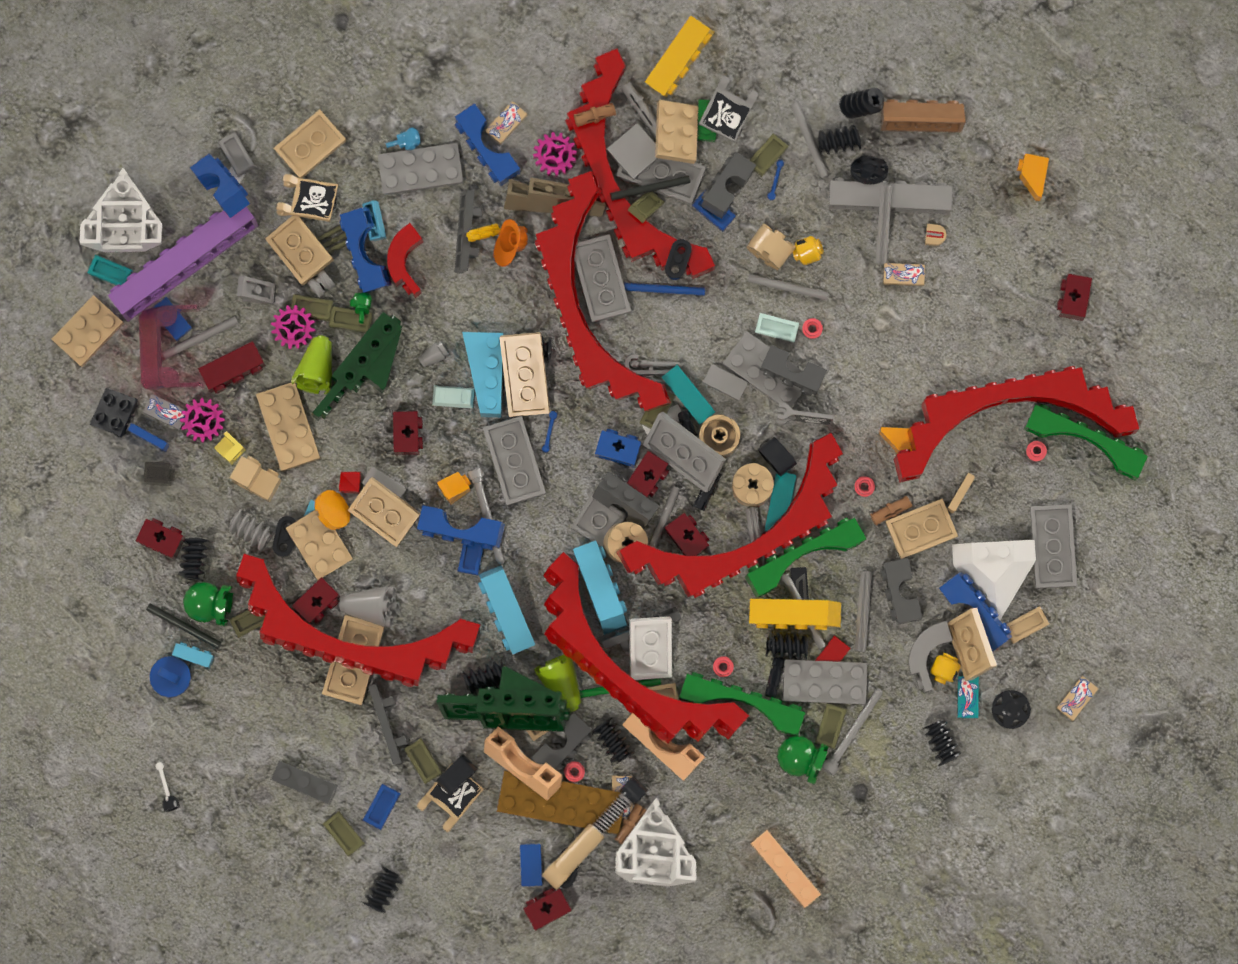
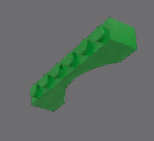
M1040 404L1033 407L1023 430L1040 438L1066 435L1083 439L1101 450L1110 460L1117 473L1134 481L1138 479L1148 457L1142 449L1137 447L1132 449L1125 446L1126 443L1117 438L1112 440L1106 437L1107 434L1100 430H1090L1087 424L1080 421L1075 423L1069 420L1070 417L1063 413L1055 414L1046 405Z
M847 517L837 523L838 526L832 530L828 527L820 531V536L815 539L812 536L802 541L803 545L795 548V546L789 547L783 551L785 554L779 558L777 555L770 557L766 560L767 564L761 567L757 564L748 569L749 573L745 576V579L756 599L774 590L785 570L800 557L820 550L846 552L863 543L866 537L855 517L851 520Z
M692 672L691 675H686L679 699L698 704L715 700L743 702L763 713L772 722L777 731L791 736H798L805 712L801 711L802 707L790 704L788 707L782 705V701L775 698H770L769 701L763 699V695L754 691H751L750 694L742 692L743 688L731 685L729 688L723 686V682L713 678L711 681L705 680L703 675Z

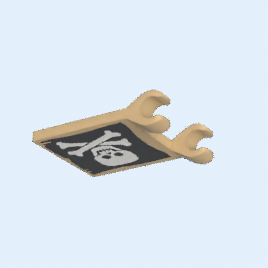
M285 174L283 177L284 186L288 188L296 187L292 206L279 202L276 206L277 214L280 216L292 215L330 222L338 184L302 179Z
M469 778L452 796H449L436 782L419 801L417 807L424 811L431 801L436 803L450 815L449 819L443 824V829L449 832L484 789Z

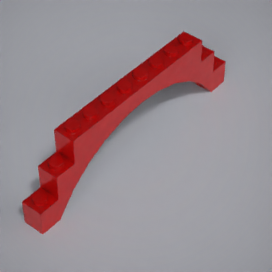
M616 48L595 57V65L593 67L597 76L601 75V77L581 85L582 92H579L583 104H587L567 112L565 123L568 130H573L575 134L573 141L576 148H581L583 152L581 159L584 166H589L590 170L596 174L601 194L598 197L600 202H604L608 208L605 211L608 220L610 222L613 221L616 226L613 230L617 239H621L624 244L621 248L625 257H629L631 262H634L654 253L655 255L652 256L656 267L660 266L663 271L665 270L672 244L678 239L659 231L648 221L642 223L628 211L631 205L625 198L611 200L610 193L621 190L614 180L606 155L604 138L606 118L599 120L598 123L592 122L577 127L574 120V114L590 110L591 107L597 108L610 104L612 95L625 73V64ZM690 244L692 251L685 273L687 276L691 275L693 280L714 271L715 264L706 247ZM684 248L677 250L679 254L685 253Z
M592 171L568 179L570 185L567 187L570 196H574V199L552 206L553 212L551 216L554 224H558V226L537 233L535 245L537 250L542 253L543 259H541L544 270L548 271L550 278L547 281L550 289H554L556 295L554 303L556 308L561 311L560 321L563 328L567 329L568 336H566L569 347H573L575 353L573 361L576 367L579 366L581 372L579 374L580 382L587 389L610 382L608 390L611 397H614L615 400H622L639 394V397H637L638 404L641 409L644 408V411L647 412L669 405L671 402L665 384L642 377L620 364L599 343L582 313L575 287L574 260L578 237L584 221L601 194L596 174Z
M1075 366L1066 367L1061 372L1050 370L1044 372V375L1041 376L1030 374L1021 380L1011 378L1005 380L1002 384L991 382L982 388L971 386L962 392L952 390L946 392V395L943 396L932 394L926 396V399L921 404L926 424L923 421L913 423L907 431L912 451L910 449L901 450L893 459L898 480L900 483L919 479L933 450L945 435L962 421L980 411L995 406L1018 402L1053 404L1073 410L1093 420L1115 438L1133 435L1139 430L1133 406L1127 407L1125 404L1116 406L1113 409L1108 387L1101 388L1100 385H1096L1088 390L1082 367L1075 368Z
M832 433L810 443L805 474L798 492L786 512L768 531L751 543L738 549L712 556H684L663 552L635 541L616 553L627 573L634 571L636 575L645 570L646 567L644 565H647L657 585L664 584L667 586L676 581L674 578L676 576L687 597L693 595L696 598L705 593L704 589L711 585L714 588L722 584V578L728 575L732 578L741 573L740 568L744 566L750 568L759 563L757 559L763 555L765 558H768L775 554L776 551L774 549L779 546L785 548L793 544L792 539L799 536L801 539L809 535L811 528L816 526L819 529L828 524L827 519L831 518L832 515L825 505L821 494L824 498L833 493L832 488L836 487L837 483L826 463L828 466H831L840 461L838 457L843 453Z
M563 552L543 575L550 585L556 587L543 604L549 613L557 617L544 633L549 642L559 647L565 656L576 662L582 671L587 672L598 685L603 686L614 699H617L625 706L627 711L637 716L644 726L649 727L660 740L665 741L667 744L682 729L691 738L699 742L712 726L720 735L729 740L749 717L737 704L731 702L707 705L683 702L663 696L638 683L611 660L592 634L583 613L579 595V565Z
M244 554L236 574V580L240 586L244 588L254 587L248 602V610L255 616H265L260 630V639L268 645L278 644L288 651L298 650L308 657H314L315 655L328 663H334L335 661L348 669H354L355 667L368 675L378 674L388 681L398 680L408 687H413V685L419 686L425 664L434 670H446L452 648H456L460 653H473L480 632V624L459 619L441 632L413 643L397 646H364L344 642L320 632L302 620L285 603L272 583L264 559Z

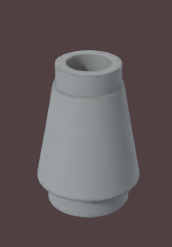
M440 341L431 345L418 359L425 368L447 359L446 356L450 355L445 344Z

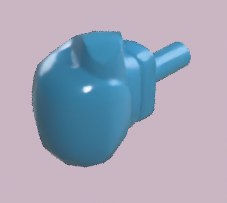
M409 128L407 131L396 135L397 140L386 143V147L399 145L401 149L405 147L406 150H414L421 143L420 135L417 129Z

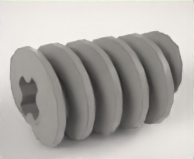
M239 509L228 528L230 527V532L233 534L237 531V537L241 538L244 536L245 542L251 540V546L254 547L258 544L257 549L262 551L268 545L274 532L269 533L270 526L263 530L262 521L256 525L255 517L249 521V513L241 516L243 509Z

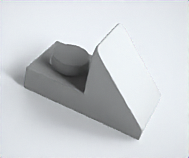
M239 276L237 297H241L244 302L273 304L274 283L247 276Z

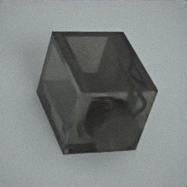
M145 462L144 483L146 485L171 486V481L175 480V469H172L170 463Z

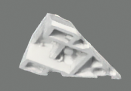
M122 168L113 184H110L92 208L93 211L80 224V245L102 252H145L162 244L161 221L152 211L150 205L132 182L125 169Z
M1035 540L952 544L954 567L959 573H967L971 577L974 588L984 594L986 597L985 602L989 607L995 608L999 614L998 619L1001 620L1036 561Z
M655 798L616 852V874L632 883L659 886L693 883L696 881V860L683 845L685 844L669 817L665 816L659 807L661 804Z

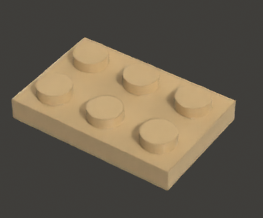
M665 100L658 101L655 158L691 164L696 162L698 106Z
M319 109L274 147V150L298 178H303L344 144L346 139Z
M291 216L265 238L303 286L334 261L301 217Z
M93 295L59 330L52 340L78 365L83 367L124 323Z
M373 477L369 479L348 509L350 513L395 547L400 545L421 514Z
M943 498L885 521L900 560L958 537Z
M313 510L285 529L318 581L321 577H325L353 558L336 530H331L324 526L318 518V510Z
M971 608L947 623L965 681L973 680L997 666L977 608Z

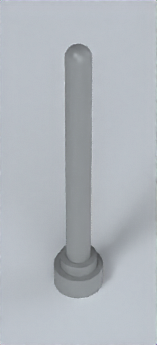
M483 469L467 472L469 481L475 486L483 517L493 520L482 484L484 481L483 477H485ZM501 546L500 548L493 547L497 564L503 565L505 560Z
M877 688L832 757L824 761L822 769L830 775L834 776L838 771V761L882 696V689Z

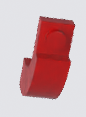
M409 223L393 238L388 249L387 265L395 286L398 287L404 283L402 288L408 295L412 294L416 298L422 294L421 289L406 271V260L408 255L423 243V240L411 223Z

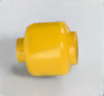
M809 236L795 242L796 248L793 251V256L796 261L800 260L803 265L819 261L821 254H824L819 238L816 239L814 236Z
M946 653L937 655L930 669L931 674L935 676L934 680L944 685L946 682H954L961 668V665L958 663L959 659Z

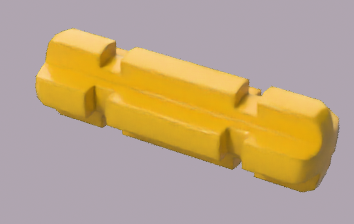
M496 223L469 230L466 233V237H468L470 242L489 238L490 236L493 237L500 233V228Z

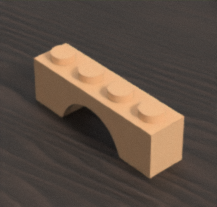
M633 713L623 723V726L683 781L705 758L690 743L678 745L670 742L667 744L665 741L660 740L656 733L649 727L644 726Z
M497 727L485 739L484 753L544 799L548 800L561 787L562 774L547 763L538 764L530 760L519 749L515 739L500 727Z
M768 830L750 844L782 880L803 908H806L821 895Z

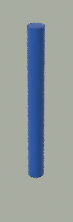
M624 283L625 291L705 296L704 287Z

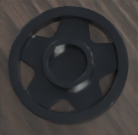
M862 155L852 162L850 174L860 183L878 184L887 178L888 166L883 159Z
M1007 690L1000 693L994 699L992 715L1000 726L1007 729H1016L1024 725L1029 719L1031 712L1030 703L1022 693L1015 690ZM1011 694H1016L1020 697L1014 699ZM1002 697V704L996 705L998 699ZM1025 704L1027 706V714L1023 711ZM996 715L1003 716V723L997 718ZM1014 720L1021 721V723L1012 726Z

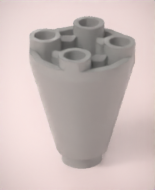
M384 586L341 596L340 611L382 627H393L394 616L399 613L400 609L399 602H396L395 598L396 587Z

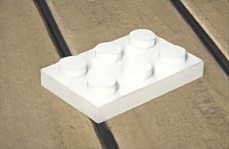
M671 617L629 619L630 677L634 680L671 678Z

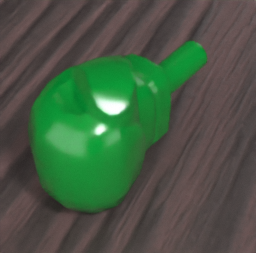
M355 293L353 299L350 300V307L355 308V313L359 314L360 324L364 323V314H369L372 297L369 293Z

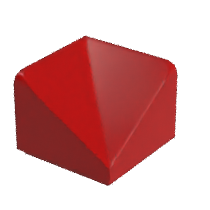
M341 472L339 492L359 494L361 472Z

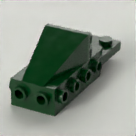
M382 312L332 374L331 378L336 384L312 412V416L319 421L321 418L325 420L332 411L330 406L334 402L338 404L345 395L343 390L347 391L350 395L353 391L357 393L364 384L363 379L380 393H384L402 331L401 321L394 315L389 317L386 313Z
M508 667L502 668L500 689L494 687L479 689L478 696L473 694L460 696L445 693L444 695H437L436 701L444 719L480 721L484 729L500 727L501 729L565 732L566 721L570 719V708H567V701L563 698L561 692L552 691Z

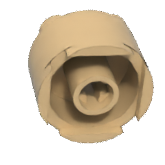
M763 223L750 240L747 249L758 259L760 257L764 260V263L769 267L779 270L796 247L791 242L785 241V235L780 231L775 230L772 232L773 230Z
M714 415L706 419L702 424L699 439L726 458L732 455L738 448L740 429L733 419L724 415ZM716 433L724 435L722 441L715 439Z
M757 463L742 466L735 473L732 482V491L735 499L740 504L748 507L763 505L772 494L774 486L773 477L768 469ZM749 482H756L757 489H749Z
M622 522L613 525L607 531L603 545L606 554L612 560L622 563L616 552L626 547L622 545L625 539L629 540L630 544L639 541L648 545V537L640 525L632 522Z

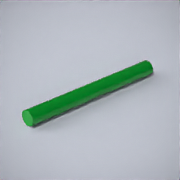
M660 678L637 680L638 683L645 687L661 685ZM603 686L579 690L581 698L609 694Z

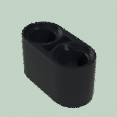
M775 437L758 449L761 456L780 477L797 465L793 456Z
M463 754L436 782L449 796H452L478 768Z

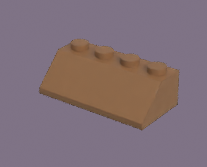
M889 99L884 102L883 109L881 110V131L962 132L965 125L964 104H959L958 101L938 103L936 100H929L926 103H918L917 100H907L906 103L895 99Z

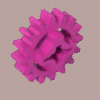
M552 132L551 137H548L546 134L544 135V141L538 139L540 146H534V151L538 153L533 154V159H538L535 165H541L540 172L547 170L548 176L555 172V176L558 177L559 172H562L564 175L566 174V168L573 169L570 163H576V158L572 156L577 155V150H572L575 144H569L570 137L563 139V133L555 137V133ZM546 146L547 152L541 156L542 150ZM552 152L558 153L559 157L555 158V156H552ZM567 153H569L568 159L564 163L563 157L566 156Z
M288 305L286 306L287 311L284 312L282 309H279L281 315L273 316L277 321L271 323L276 328L271 333L278 335L275 341L282 340L281 346L284 347L287 343L289 349H292L293 345L300 349V343L308 345L306 339L313 338L310 332H315L316 330L311 328L315 321L309 320L312 316L311 313L304 314L305 308L298 311V306L295 305L293 310H291ZM291 314L290 319H288L286 322H282V319L285 316ZM299 315L305 319L306 325L301 324ZM295 322V325L302 329H295L294 333H291V329L284 326L292 325ZM280 329L286 331L288 334L287 339L282 336ZM301 332L305 333L302 338L296 340L297 335Z
M203 398L200 399V403H197L194 399L192 406L186 404L188 411L181 412L185 416V418L180 419L181 423H185L181 427L182 431L188 430L186 436L193 435V441H196L197 438H201L202 443H204L205 438L212 441V435L214 434L218 437L217 430H223V426L220 423L225 422V419L219 417L223 414V411H217L219 405L215 404L212 406L211 399L207 403H204ZM201 407H206L212 411L207 413L202 411ZM194 410V419L188 422L189 416L191 412ZM199 416L208 418L205 425L197 423ZM216 419L215 427L210 430L211 422ZM198 428L202 430L204 434L197 433L192 429Z

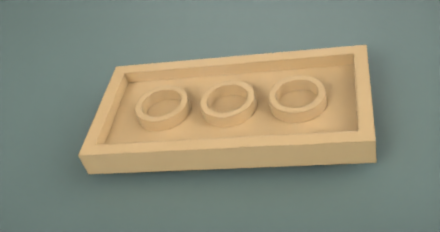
M541 332L500 336L509 417L549 414L550 406Z
M288 383L256 394L281 471L283 472L321 459L296 383Z
M345 615L338 639L364 646H380L385 627ZM334 661V663L330 664L322 695L362 706L371 675L365 674L361 669L355 667L354 669L345 668L341 663Z

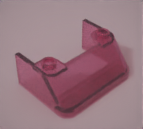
M197 304L160 306L145 309L140 313L141 383L144 388L152 391L203 389V384L200 382L179 383V374L174 368L162 367L161 327L173 325L177 319V312H201V307Z

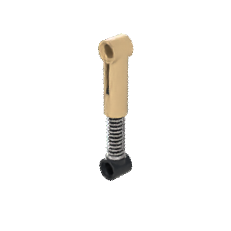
M634 776L621 788L619 798H616V801L614 800V804L611 803L612 806H608L609 809H606V812L603 811L602 817H598L599 820H596V823H589L570 846L541 875L556 890L605 838L604 832H607L606 830H609V826L612 827L611 824H614V821H617L616 819L622 816L621 813H624V810L627 811L626 808H630L629 806L632 804L636 805L648 792V789Z

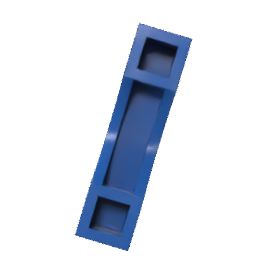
M475 103L455 116V128L460 134H465L468 147L472 151L476 150L479 155L477 156L478 161L483 167L487 166L490 170L488 175L494 183L498 182L502 186L509 179H513L521 173L519 166L509 152L494 153L483 144L481 137L487 122Z
M209 153L190 167L206 190L218 187L213 196L230 218L250 204L246 199L248 195L246 190L232 176L218 157L214 159Z
M362 207L340 214V226L346 233V246L352 253V265L357 270L359 276L357 281L360 289L363 290V293L391 286L392 283L387 267L374 263L365 251L366 236L374 228L369 208Z
M422 505L417 530L422 532V536L434 538V535L442 536L444 541L454 542V539L461 540L463 545L473 546L475 543L480 544L482 549L493 551V547L500 548L505 524L500 521L481 518L472 528L459 530L449 524L444 510Z
M960 572L939 589L951 605L964 603L978 609L993 652L1012 637L1010 634L1011 629L1006 623H1001L995 608L989 607L985 602L986 597L984 594L974 588L971 577L967 573Z

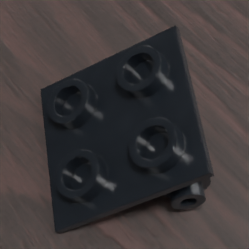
M106 388L89 425L122 438L126 434L127 423H131L129 418H133L131 414H134L136 407H138V399Z

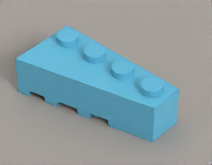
M462 332L481 417L502 418L503 363L499 337L503 333Z
M593 541L574 548L576 561L586 583L589 596L593 601L592 603L600 620L603 634L605 635L627 626L624 616L627 609L624 601H619L617 597L620 591L617 583H612L610 576H613L609 564L605 565L603 558H606L603 546L598 547L597 542Z
M502 565L480 573L481 582L478 585L482 594L487 593L490 601H487L486 604L490 613L495 612L497 620L494 622L498 632L503 631L505 639H502L506 651L511 650L512 654L534 646L535 642Z

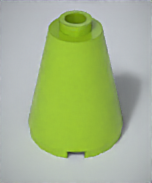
M318 335L312 338L292 376L291 383L294 384L295 382L298 389L308 393L319 394V391H325L324 394H328L332 388V342L329 341L328 337Z
M563 654L546 661L545 667L541 668L539 665L534 668L535 674L546 688L562 693L563 698L567 701V708H570V712L579 709V704L582 702L575 664L571 658Z

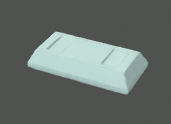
M760 313L755 333L794 343L799 323Z
M434 385L432 406L473 409L475 388Z

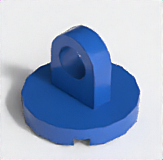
M173 656L163 657L156 661L149 675L150 684L154 691L168 698L183 694L191 682V673L188 665L180 658Z

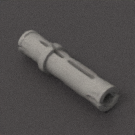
M628 82L621 88V91L631 102L630 106L635 108L656 138L657 118L645 103L644 96H640L632 82Z

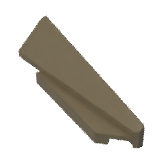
M530 177L528 185L509 179L504 209L552 213V206L572 200L574 196L571 197L567 187L569 184ZM596 200L587 216L602 217L605 203H600Z

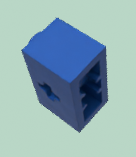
M612 429L602 430L595 457L634 468L641 447V441H638V437L628 434L626 437L618 435L619 432ZM618 443H622L624 449H620L617 452L613 445L617 446Z

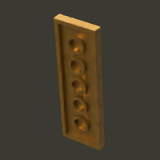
M504 771L497 812L586 828L589 823H596V820H599L598 817H602L603 811L606 812V809H609L608 806H612L611 803L614 804V800L616 801V798H619L621 792L561 781V787L546 800L512 773ZM619 816V819L617 818V821L611 824L612 827L609 826V830H606L607 833H619L622 816Z

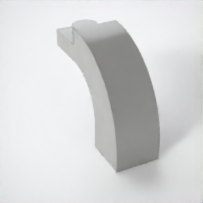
M947 621L935 624L923 631L910 649L908 657L909 676L918 674L916 683L918 689L923 690V694L933 690L926 667L928 654L935 647L953 641Z

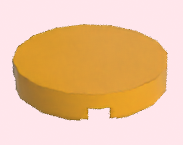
M326 490L319 494L315 499V510H318V518L324 526L331 530L347 526L350 521V512L348 511L349 506L345 499L334 490Z

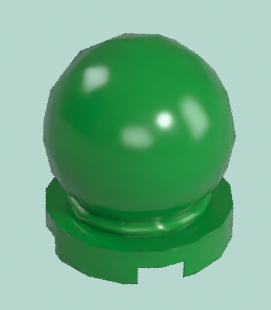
M207 582L196 583L185 592L183 598L184 610L191 619L197 622H210L215 619L217 625L227 626L229 621L225 618L227 612L231 613L233 593H230V590L233 587L223 585L219 590L215 585Z
M789 737L778 748V763L787 774L796 777L806 775L808 777L807 782L815 785L829 746L821 743L820 747L816 748L814 743L806 737Z

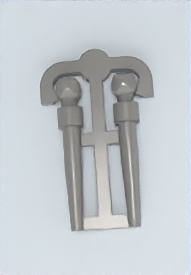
M638 354L629 355L625 360V367L638 375H649L650 380L661 384H666L663 379H653V375H665L670 370H653V367L676 365L680 367V362L647 360L638 362ZM634 359L633 361H631L632 368L649 367V370H632L631 368H629V362L630 360Z

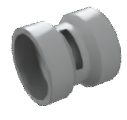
M324 270L318 273V277L307 282L319 298L324 295L327 289H332L335 286Z

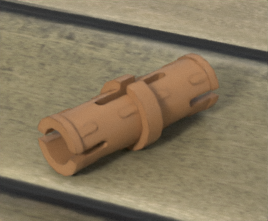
M613 103L597 108L591 107L590 110L574 114L577 127L592 122L598 123L601 119L615 116V107Z
M904 496L896 502L887 503L886 507L871 513L870 516L877 526L891 517L895 518L897 514L912 508V504L909 498Z
M638 804L634 805L627 819L623 820V826L614 840L622 845L647 810Z

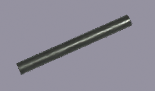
M687 175L610 193V198L614 201L689 184L690 178Z
M151 603L146 608L148 612L216 649H219L222 644L221 641Z

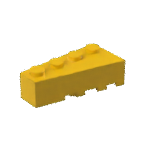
M690 15L645 83L665 97L672 95L678 87L676 85L680 78L683 79L686 76L689 66L698 59L701 54L700 51L709 43L715 32Z
M750 599L749 623L756 624V628L768 629V625H775V629H788L789 625L801 630H807V626H815V630H827V627H841V602L829 600Z

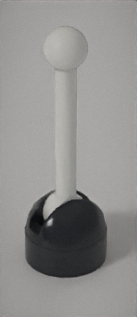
M158 762L155 767L159 770L166 794L162 806L164 812L174 811L180 808V804L175 796L170 795L163 772L164 765Z

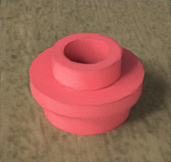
M814 318L806 320L802 326L803 334L810 339L818 338L823 330L821 322ZM810 326H815L816 331L810 332L808 328Z
M1033 441L1027 446L1026 454L1032 461H1041L1046 456L1047 449L1042 442ZM1033 448H1039L1040 454H1035Z
M863 476L856 480L854 489L859 496L868 497L874 492L875 484L871 478ZM861 484H867L868 489L862 490Z
M719 657L714 661L713 670L717 676L727 677L733 672L734 665L728 657ZM720 664H726L727 669L725 671L720 670Z
M572 761L565 766L564 774L569 781L578 782L584 777L585 769L581 763ZM572 768L578 769L579 772L576 776L570 773Z

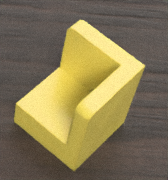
M226 431L224 433L225 437L215 446V450L232 465L246 450Z

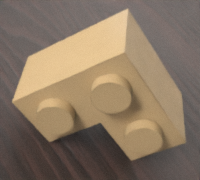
M241 456L230 479L234 484L271 502L282 482L278 478L279 474L269 468L267 471L263 470L260 467L259 461L250 456L247 459Z

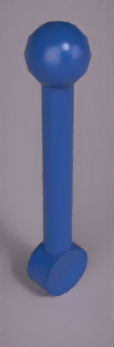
M778 160L776 162V174L774 177L771 192L768 193V199L770 201L774 200L776 197L775 189L777 186L781 167L784 166L783 160Z
M555 411L549 413L548 432L545 445L542 446V451L545 453L550 450L549 441L554 419L557 418Z

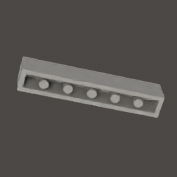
M835 178L829 184L828 209L879 211L881 184H891L892 186L890 212L950 214L952 208V186H947V183L927 185L926 182L907 184L906 181H895V184L887 183L884 180L878 184H863L856 180L848 182L844 178Z

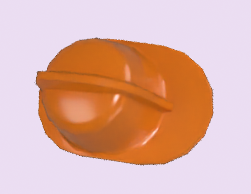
M512 219L505 220L502 224L494 247L495 262L501 267L508 266L513 261L516 253L526 248L528 242V229L524 226H519Z

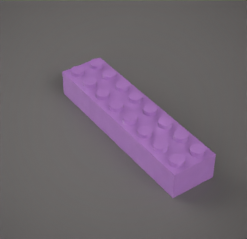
M247 207L231 218L224 210L220 213H214L209 217L207 223L196 226L193 229V233L188 237H181L173 248H167L162 251L158 259L147 262L143 266L144 269L139 273L134 272L128 276L124 284L114 286L110 290L111 293L108 297L127 322H129L257 228L258 224Z

